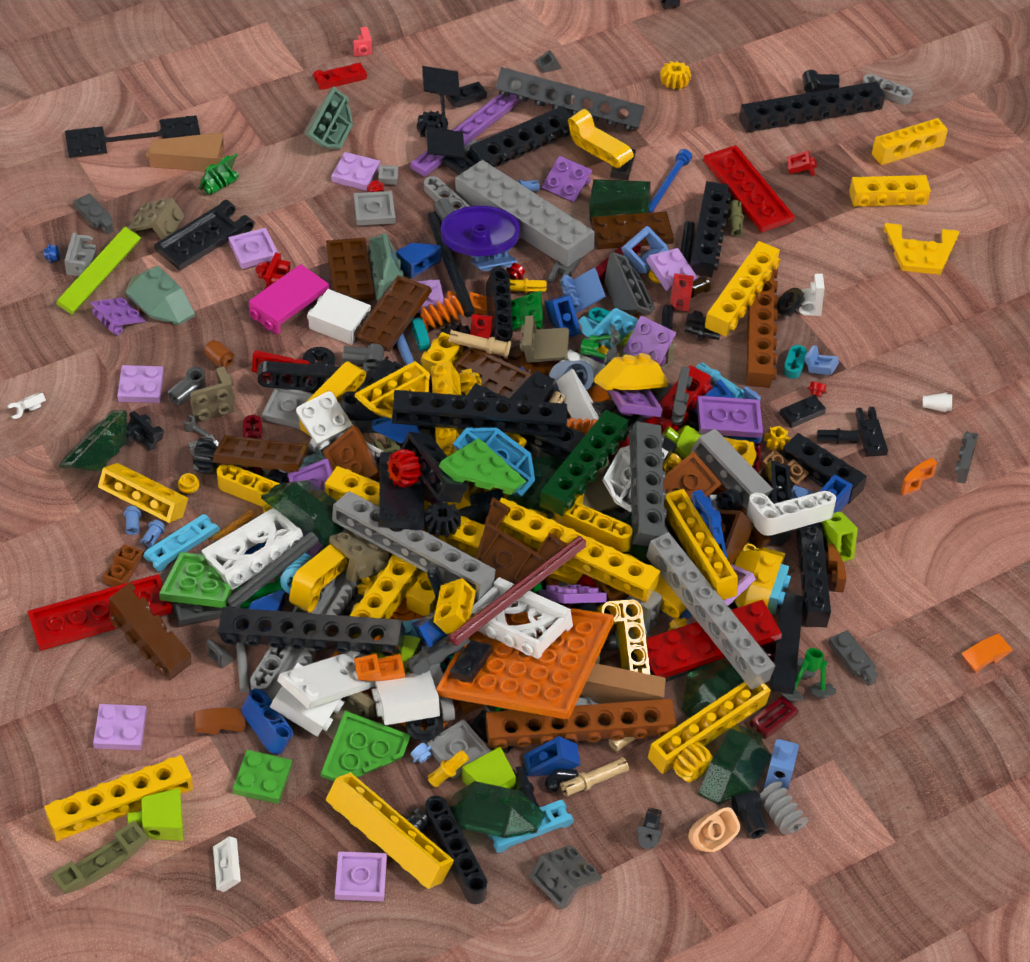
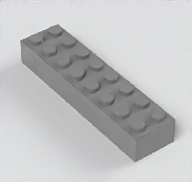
M481 160L455 177L456 194L472 206H492L509 212L519 223V237L554 260H558L563 266H571L576 260L594 249L595 231L484 160Z

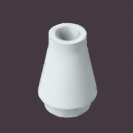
M945 392L923 396V408L941 412L952 411V394Z

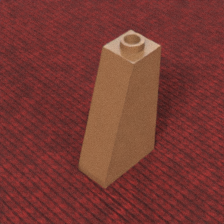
M223 133L152 140L150 148H147L146 158L150 159V167L205 172L209 165H216L222 159L224 150Z
M595 663L581 695L602 704L658 700L664 698L666 678Z

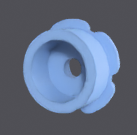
M425 743L418 745L410 753L414 759L413 762L419 761L422 764L432 755L429 752L431 746L428 747Z

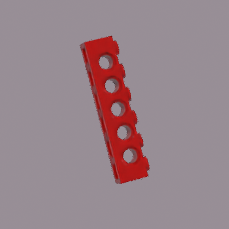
M691 365L689 366L688 376L692 377L690 389L686 388L685 393L689 394L682 424L688 421L690 412L695 410L698 396H705L712 389V385H710L711 375ZM678 380L659 403L662 408L661 417L654 416L644 421V423L661 425V434L669 426L676 432L681 426L673 425L671 421Z

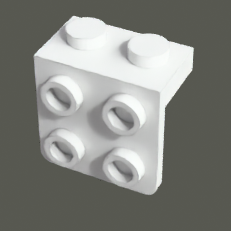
M330 391L298 406L296 409L298 417L312 437L308 445L312 453L317 450L324 451L331 445L330 443L336 441L353 426L334 394Z

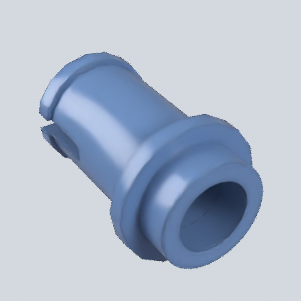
M519 179L517 181L532 192H539L540 185L538 180L522 181Z
M128 506L124 511V517L126 518L125 532L129 535H136L140 531L139 518L141 517V511L136 506Z
M153 520L149 522V528L141 539L142 545L148 542L145 546L146 548L152 547L160 534L164 533L165 525L161 521Z

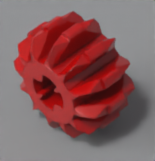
M402 449L389 455V461H387L389 469L387 471L390 474L389 479L393 480L394 485L409 487L419 482V476L422 475L420 471L421 465H419V457H415L414 451Z

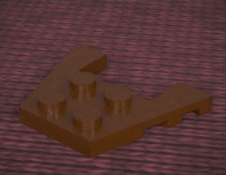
M493 497L475 559L496 569L495 579L500 577L516 584L566 546L567 543L549 533L537 552L499 529L511 509Z

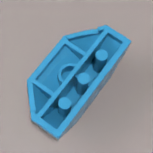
M466 428L453 443L455 449L458 451L478 438L485 442L491 450L503 458L513 470L517 471L526 480L524 486L513 493V495L522 497L535 482L531 453L498 428Z

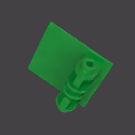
M236 153L231 157L227 155L220 163L209 165L205 169L199 190L204 188V192L207 195H212L223 189V186L227 187L237 181L239 175L236 171H232V167L238 154Z
M541 290L511 300L513 331L525 325V316H534L537 330L543 327Z

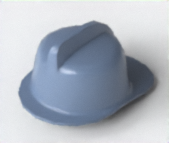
M562 361L553 366L550 371L549 377L555 379L553 390L560 392L556 381L571 369H574L586 391L594 383V370L587 361Z

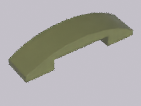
M135 820L114 833V840L78 863L74 864L73 861H70L51 874V877L64 894L86 887L111 873L131 858L148 841V837Z

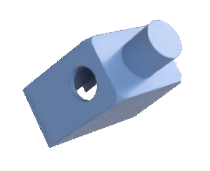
M776 739L764 789L778 781L783 783L781 788L789 789L799 748L798 744ZM776 771L783 772V778L775 776Z

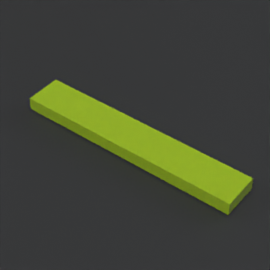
M124 227L60 296L56 304L73 315L140 242L141 237L127 227Z

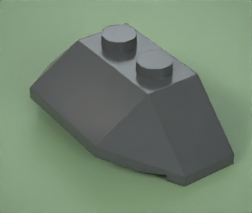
M611 252L604 283L612 298L614 307L629 314L650 315L655 306L643 280L635 268L629 264L630 261L626 256Z

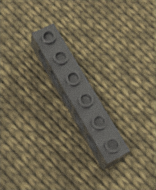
M636 421L629 432L632 544L649 547L651 540L667 533V527H665L667 510L664 508L666 490L663 489L665 471H663L662 467L665 458L664 453H662L664 435L661 434V425Z

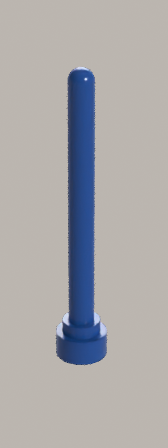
M680 149L677 153L676 163L647 206V213L655 210L682 166L688 165L691 161L692 154L687 149Z

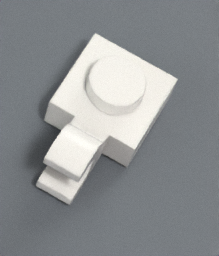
M36 393L19 400V402L8 404L7 409L16 407L17 413L12 415L11 418L17 419L22 416L24 409L35 410L41 407V402L46 401L43 393Z

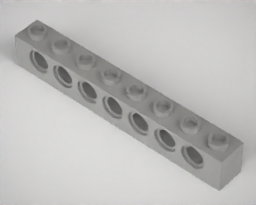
M349 491L333 504V522L425 572L433 567H437L445 583L463 578L476 591V600L482 598L494 586L496 569L433 535L420 530L379 527V506Z
M668 532L651 540L646 557L656 569L660 570V575L752 690L769 681L775 668L774 663Z

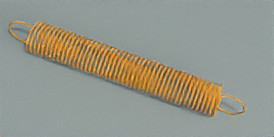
M249 510L241 516L243 518H237V522H231L229 524L231 526H225L217 532V535L216 533L215 535L213 534L211 537L214 538L212 539L216 538L219 540L223 538L222 535L225 537V535L230 534L231 531L233 532L254 518L252 515H255V513L252 514V511Z

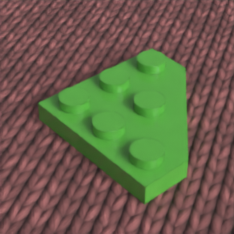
M479 438L443 459L439 465L456 482L463 483L466 480L474 482L476 487L489 490L495 487L503 489V493L509 495L521 489L526 483V480L517 471L513 470L503 458L498 456Z
M180 552L159 595L161 601L223 608L226 607L227 599L232 595L231 586L227 582L224 583L220 574L213 566L210 567L206 563V559L202 554Z
M345 711L320 777L335 781L337 777L351 772L359 778L401 760L411 735Z

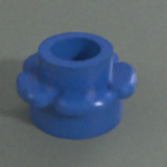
M48 244L47 248H44V257L50 263L59 260L57 245Z

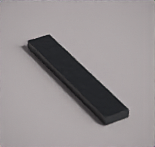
M786 593L783 604L780 605L778 627L782 637L776 640L775 668L771 681V690L794 694L804 596Z

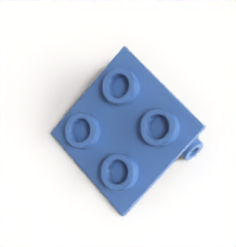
M510 249L492 256H471L475 260H470L481 271L492 270L494 266L510 267L512 263L518 261L507 253Z
M595 267L575 279H572L569 275L562 277L561 284L563 286L561 288L563 294L571 295L576 314L606 297Z

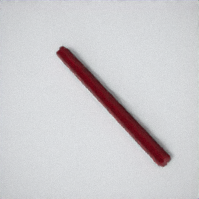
M581 536L573 539L449 635V641L454 646L461 644L586 547L585 539Z

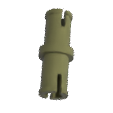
M734 200L729 204L731 235L734 236L735 231V237H740L743 235L742 223L744 222V215L742 214V203Z

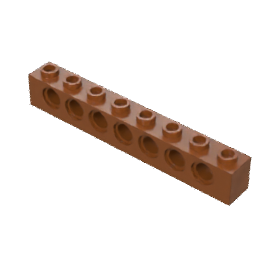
M778 268L773 269L771 278L768 282H764L761 293L756 294L751 306L748 305L746 386L770 388L772 380H776L777 368H773V365H776L777 353H773V350H776L777 338H774L777 333V324H774V321L777 320V309H774V307L777 306L778 295H774V293H777L778 281H774V279H777Z
M672 698L577 705L574 707L569 720L517 710L486 712L488 748L494 747L495 749L498 747L504 749L508 746L524 748L531 744L543 745L558 736L574 743L584 740L588 742H597L601 739L621 740L624 737L641 739L650 735L662 737L676 726ZM645 718H653L655 722H648ZM628 719V720H630L632 723H631V724H625V723L622 722V720ZM606 721L607 723H609V725L602 726L599 724V722ZM583 723L586 725V727L580 728L577 727L575 724ZM558 724L561 725L563 728L554 729L552 726ZM536 726L540 730L532 731L529 727ZM513 728L516 730V732L509 733L506 731V729Z

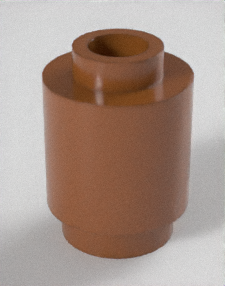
M211 340L206 344L204 353L217 367L224 366L228 368L232 365L234 353L225 345L215 340Z

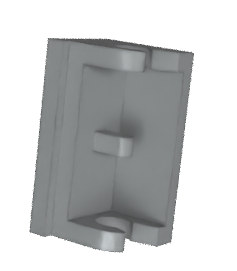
M77 233L72 234L65 257L67 275L80 276L93 262L96 245L84 242H92L93 238L91 236L77 235Z

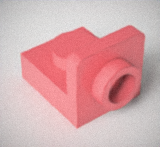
M361 27V35H358V40L353 41L355 57L372 55V40L368 27Z

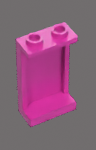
M300 264L249 300V314L254 320L262 323L266 329L278 335L281 333V324L321 295H324L327 289H329V283Z

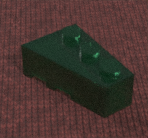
M593 179L589 202L590 222L591 217L649 212L651 182Z

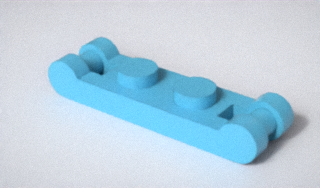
M203 514L147 549L144 553V558L148 562H152L153 567L157 571H162L166 568L167 564L178 558L180 552L186 553L213 534L215 535L216 533L217 535L220 527L215 523H211V519L206 514Z
M559 800L489 827L486 833L490 839H493V846L496 852L501 853L521 842L560 827L566 828L574 823V819L570 813H567L565 802ZM553 814H558L559 817L554 818ZM507 832L508 836L503 838L501 834Z

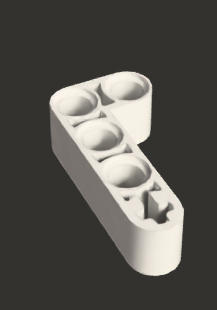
M821 491L773 504L765 494L753 493L749 497L747 517L761 534L774 535L831 519L836 496L829 491Z

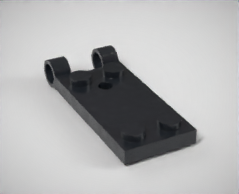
M224 200L218 206L154 244L155 250L181 271L229 241L228 237L239 235L242 232H250L254 228L255 222L247 215L241 216L235 222L229 217L235 213L236 206L229 200Z
M381 451L379 460L378 526L423 531L424 481L419 476V482L409 487L394 485L393 480L389 479L390 474L387 471L389 469L387 461H389V455L392 452Z

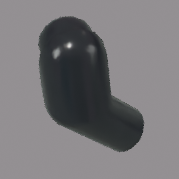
M556 769L545 780L547 791L551 793L557 792L559 783L578 777V771L573 769Z

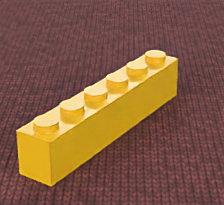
M351 772L335 779L326 798V801L333 806L335 811L340 812L353 826L361 830L369 840L383 849L384 853H387L405 871L412 874L421 885L430 889L443 883L454 862L449 855Z

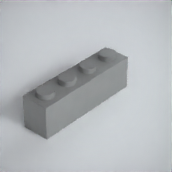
M716 429L700 436L690 450L697 454L727 490L736 489L741 493L743 497L742 506L746 510L751 494L762 493L768 497L773 490Z

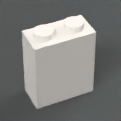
M327 289L324 295L318 298L314 308H311L307 314L309 329L352 345L356 340L354 335L371 313V305Z
M297 663L294 669L302 667V665ZM282 686L270 708L318 737L322 729L324 731L328 730L333 722L330 716L333 712L338 714L344 701L340 698L308 709Z
M430 670L422 673L420 676L408 673L405 674V678L375 681L372 697L376 703L378 717L382 716L384 725L440 716L439 696Z

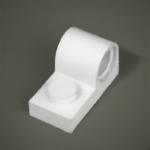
M815 274L814 282H810V288L801 290L805 301L801 303L803 307L799 308V312L802 315L821 316L825 289L823 274Z

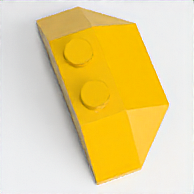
M644 353L635 356L624 355L623 357H614L593 380V382L605 390H642L668 387V380L659 364L652 360L651 356Z
M414 361L356 392L354 397L377 415L392 419L394 390L429 392L430 373Z
M766 547L741 551L734 565L753 573L756 580L733 600L737 608L762 599L768 607L769 598L785 553Z

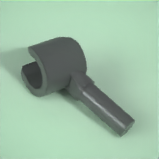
M193 415L187 416L189 422L183 420V425L187 432L196 431L203 436L205 434L211 435L196 424Z

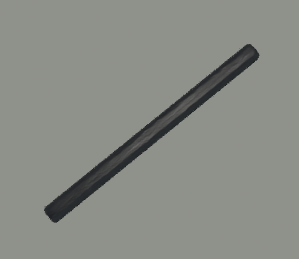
M435 211L429 212L427 219L437 245L442 247L441 256L463 309L464 316L467 318L472 317V314L475 315V309L452 249L445 245L441 238L442 223Z

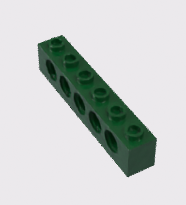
M605 410L540 492V506L560 516H563L568 509L571 510L577 497L584 494L588 483L595 480L599 469L605 467L610 455L616 453L620 442H624L629 434L627 429L628 420Z

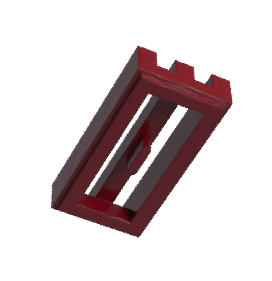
M781 696L751 719L749 725L751 727L755 726L758 733L762 732L763 737L767 739L798 715L799 710ZM782 704L785 705L782 709H780L778 712L774 713V714H773L768 720H766L764 723H762V724L760 723L764 718H766L768 715H770L773 711H775V710H776L778 707H780Z

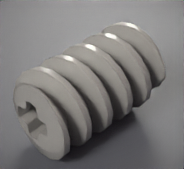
M778 781L768 785L761 792L759 798L761 805H764L765 811L769 813L775 825L780 827V832L788 835L802 829L809 820L807 817L801 818L803 811L796 810L798 804L796 802L791 803L793 797L791 795L785 796L788 790L781 788L783 783Z

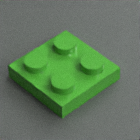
M247 750L233 786V794L279 804L292 768V760Z

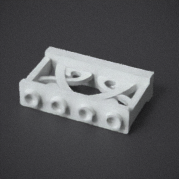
M275 506L201 551L206 559V563L210 567L213 566L220 574L221 579L225 583L227 582L231 586V590L259 574L304 536L301 529L296 527ZM266 542L265 546L255 553L244 555L246 550L256 544Z
M500 577L493 582L494 586L473 605L471 618L515 584ZM528 591L478 631L492 639L505 643L509 647L518 649L528 656L539 659L542 653L565 630L569 631L573 627L571 609ZM522 611L528 613L530 622L528 624L508 626L505 620V613L515 614ZM537 631H540V632L542 633V635H541L538 639H536V638H537V633H536V632H537Z

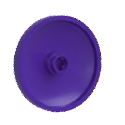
M492 206L460 208L447 215L441 224V238L445 245L458 253L469 256H491L505 252L517 243L520 235V226L517 219L509 212Z

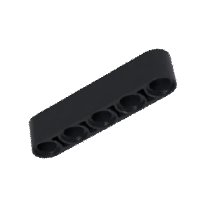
M496 267L486 282L487 316H492L490 337H495V340L508 342L513 336L510 277L507 270Z
M264 361L258 365L257 380L259 385L266 388L317 391L327 381L326 378H330L340 366ZM270 373L271 375L265 376L263 374Z
M437 795L429 797L425 803V815L431 823L429 828L439 848L454 860L450 869L466 900L471 904H480L486 899L487 878L446 800ZM467 867L470 870H463L461 868ZM479 887L480 890H473L472 888Z

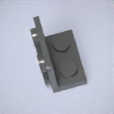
M570 845L541 855L529 875L560 909L568 907L578 889L597 883L602 879L596 868L589 864L580 855L579 851Z

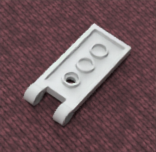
M349 651L348 653L280 673L277 680L308 709L375 687V681L358 680L354 659L366 655L357 651Z

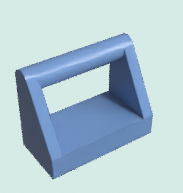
M648 226L644 227L621 248L624 256L629 259V264L635 268L637 273H647L651 269L646 262L649 255L669 250L667 245ZM646 237L651 249L639 258L632 248Z

